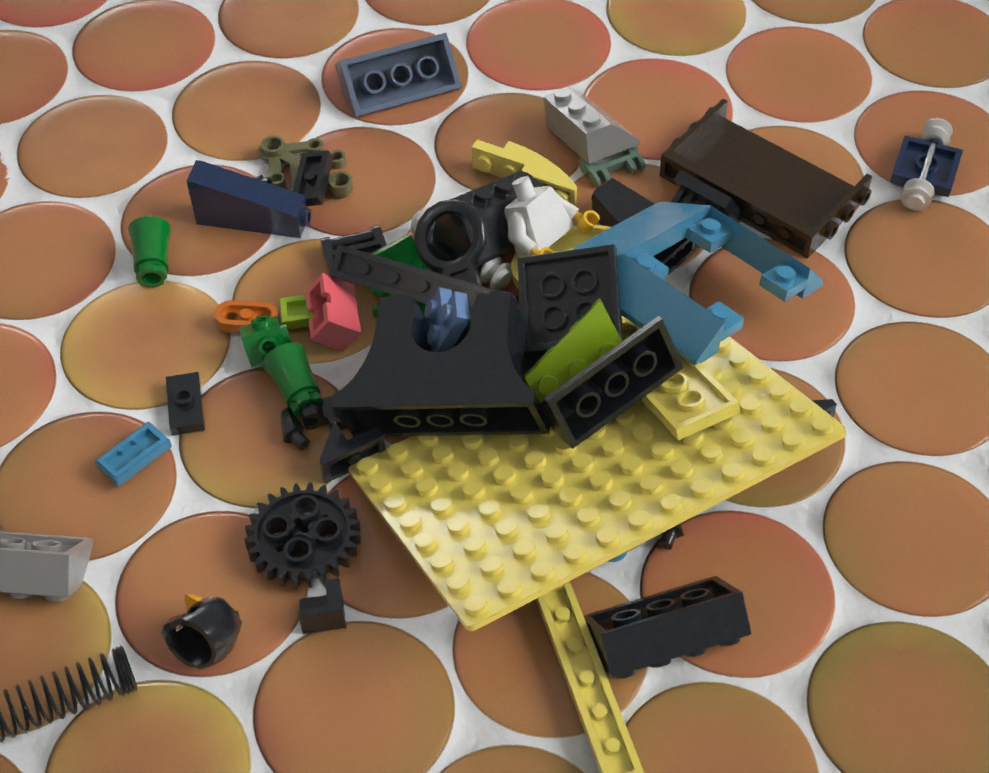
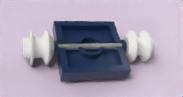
M933 118L928 120L923 126L920 139L904 136L890 183L904 186L901 202L910 210L922 211L927 209L931 205V198L934 194L945 197L950 196L963 150L948 146L953 128L944 119Z

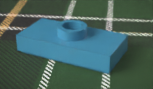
M148 421L98 458L95 464L117 487H120L170 449L172 445L170 439Z

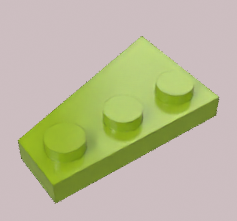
M600 298L579 321L577 320L569 332L555 346H552L524 375L528 385L535 391L540 402L622 342Z

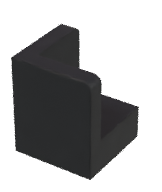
M340 578L325 580L326 595L300 599V610L298 613L302 634L346 628Z

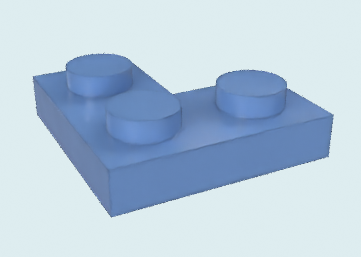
M439 287L433 299L427 301L425 318L429 322L427 343L431 345V352H443L452 349L470 321L467 293L454 291L452 294V290Z

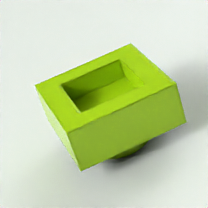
M306 295L280 298L282 325L286 324L288 330L309 327L308 320L313 317V313L307 311Z

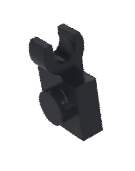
M333 396L322 398L323 406L310 403L301 407L305 430L329 425L331 431L332 425L335 422L340 430L347 428L331 408Z

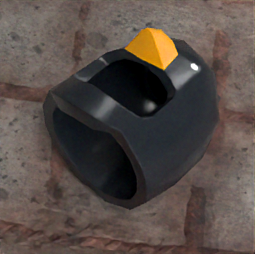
M185 595L186 614L170 618L164 624L161 634L169 650L185 665L198 669L211 667L224 660L232 651L241 630L242 621L238 611L234 610L223 598H201L196 595Z

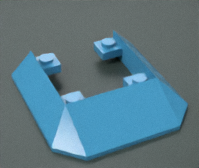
M659 201L573 248V250L614 244L617 248L622 316L639 328L644 327L657 316H660L664 321L678 355L692 365H697L699 362L702 363L718 353L720 342L741 330L745 318L720 301L706 309L664 281L667 278L669 267L655 259L654 255L684 238L689 239L709 253L722 247L763 273L759 286L784 302L795 295L803 299L823 285V280L811 268L709 205Z

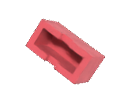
M322 273L305 291L307 311L313 313V317L308 320L310 339L344 351L361 333L355 285Z

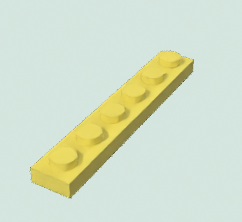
M569 581L538 597L536 602L600 773H644Z

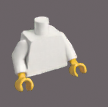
M529 176L518 178L512 182L517 198L506 206L504 211L508 223V239L514 244L517 256L555 253L549 247L574 226L573 220L577 221V228L582 233L590 232L600 220L599 215L593 210H587L584 214L578 212L579 208L564 200L550 186L534 188Z

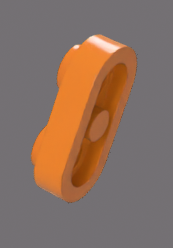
M228 300L219 304L214 311L217 327L228 333H240L239 327L251 324L253 319L264 315L269 317L277 316L279 322L277 308L268 302Z

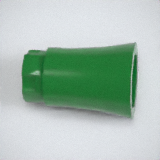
M155 216L137 218L128 226L136 280L141 286L159 287L167 279V272L169 270L168 250L171 226L166 220Z
M296 342L282 344L265 356L262 366L276 384L286 405L292 410L294 416L297 418L304 417L301 409L303 405L315 403L322 406L324 404L320 395V388L310 368L305 347L302 344Z

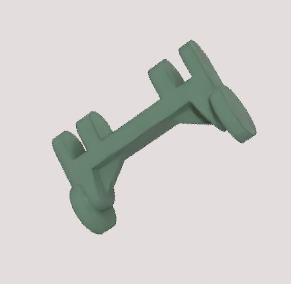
M637 146L627 149L622 157L601 165L588 164L583 158L579 159V167L582 173L589 177L595 187L601 185L600 179L603 183L610 180V173L626 168L628 173L631 174L636 172V166L640 170L646 166L644 159L638 152Z

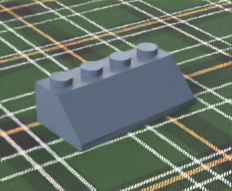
M447 32L341 60L335 64L342 92L355 117L462 88Z

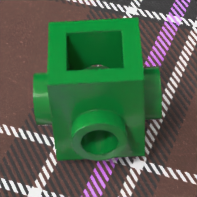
M260 316L253 319L251 324L239 327L241 339L251 367L262 364L265 356L274 348L292 342L286 324L280 326L277 316Z

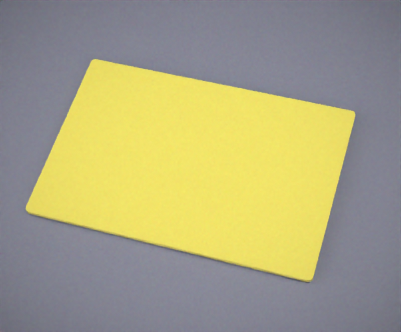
M729 336L720 342L718 353L701 364L739 401L741 413L683 439L677 440L644 402L639 400L573 449L551 427L549 434L411 436L399 443L392 444L381 453L378 452L361 459L356 464L350 466L348 470L352 479L468 631H475L845 438L846 427Z

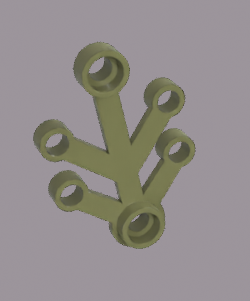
M268 136L262 140L259 147L260 157L264 161L269 162L270 174L268 177L271 178L273 185L281 188L286 187L285 175L281 172V162L290 166L292 178L290 191H293L301 156L297 157L294 154L324 151L323 142L318 138L286 144L281 137ZM341 150L331 151L330 153L333 156L331 168L342 169L345 167V153ZM344 171L330 174L327 183L330 192L336 198L348 197L353 189L351 175Z

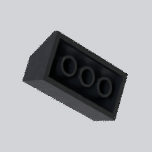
M521 170L452 198L468 202L476 208L486 224L487 242L482 256L475 263L477 267L515 250L514 244L508 239V223L504 211L505 207L517 198L512 186V182L516 179L529 176L534 188L544 186L534 179L531 174ZM449 213L444 214L435 221L432 235L461 256L465 255L471 247L473 240V230L469 220L462 214Z
M657 316L542 400L541 405L551 429L572 449L684 368L663 319Z
M717 576L584 615L605 672L611 678L615 677L618 679L631 677L636 674V670L648 666L652 668L666 666L671 663V659L683 655L686 657L702 655L706 652V648L737 644L740 642V638L752 634L743 592Z

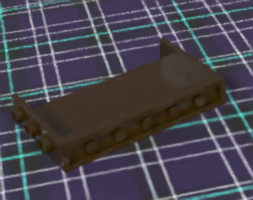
M722 99L714 107H710L698 122H693L688 131L680 138L677 137L671 146L661 154L659 176L675 185L677 184L674 179L680 170L731 197L744 216L741 222L800 255L809 258L826 239L831 240L835 236L843 222L847 223L852 218L855 209L859 205L864 206L872 193V190L869 189L872 176L866 174L855 186L726 119L728 101Z

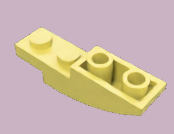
M476 140L473 144V169L500 178L522 170L531 174L534 179L544 186L552 187L564 200L574 206L577 205V186L559 167L540 154L508 141L504 148L480 140Z

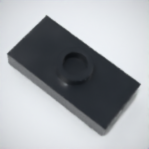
M199 372L167 376L166 388L171 435L205 430Z

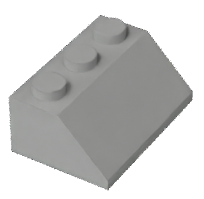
M560 88L554 93L543 96L546 126L588 164L640 145L639 139L599 105L571 88Z
M0 531V592L10 593V597L17 599L30 598L33 595H43L48 601L67 600L68 597L81 588L93 548L94 538Z

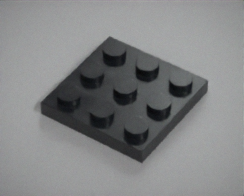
M614 244L517 258L520 311L528 325L525 356L545 354L569 332L577 320L579 321L599 298L623 342L617 248Z

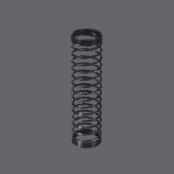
M120 645L115 649L112 648L120 688L105 655L100 653L109 694L104 687L92 658H88L97 699L87 681L80 662H76L85 704L68 667L65 666L64 671L72 697L73 708L63 691L56 671H52L60 701L61 713L51 696L44 676L41 675L40 680L44 689L50 719L47 717L38 699L32 681L28 680L38 724L28 709L20 686L16 684L15 687L24 714L25 728L14 710L7 689H4L3 692L12 719L13 733L7 726L0 711V743H3L5 739V730L10 737H16L17 725L22 732L28 733L29 720L35 728L40 729V713L47 723L52 724V707L57 716L64 720V702L68 710L76 715V697L83 709L88 710L89 698L87 690L94 703L100 706L101 695L99 685L107 700L112 701L113 692L110 679L121 696H124L125 691L127 694L137 691V684L123 646Z

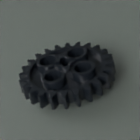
M310 482L306 490H300L299 485L295 483L293 492L288 493L284 487H281L280 497L277 498L269 493L267 495L268 505L263 503L257 504L259 514H250L251 525L245 526L247 534L245 544L250 562L255 563L258 573L265 571L268 581L277 576L279 586L283 587L288 580H292L294 589H297L300 582L306 580L308 587L312 588L316 578H319L325 584V580H327L326 574L328 573L339 577L338 566L341 565L349 568V556H357L356 545L361 544L360 521L357 519L356 509L350 508L349 499L344 498L340 500L338 490L328 495L326 485H322L318 491H314L313 485ZM277 532H283L279 535H273ZM326 535H333L331 537L324 538V536ZM297 555H305L301 558H294Z

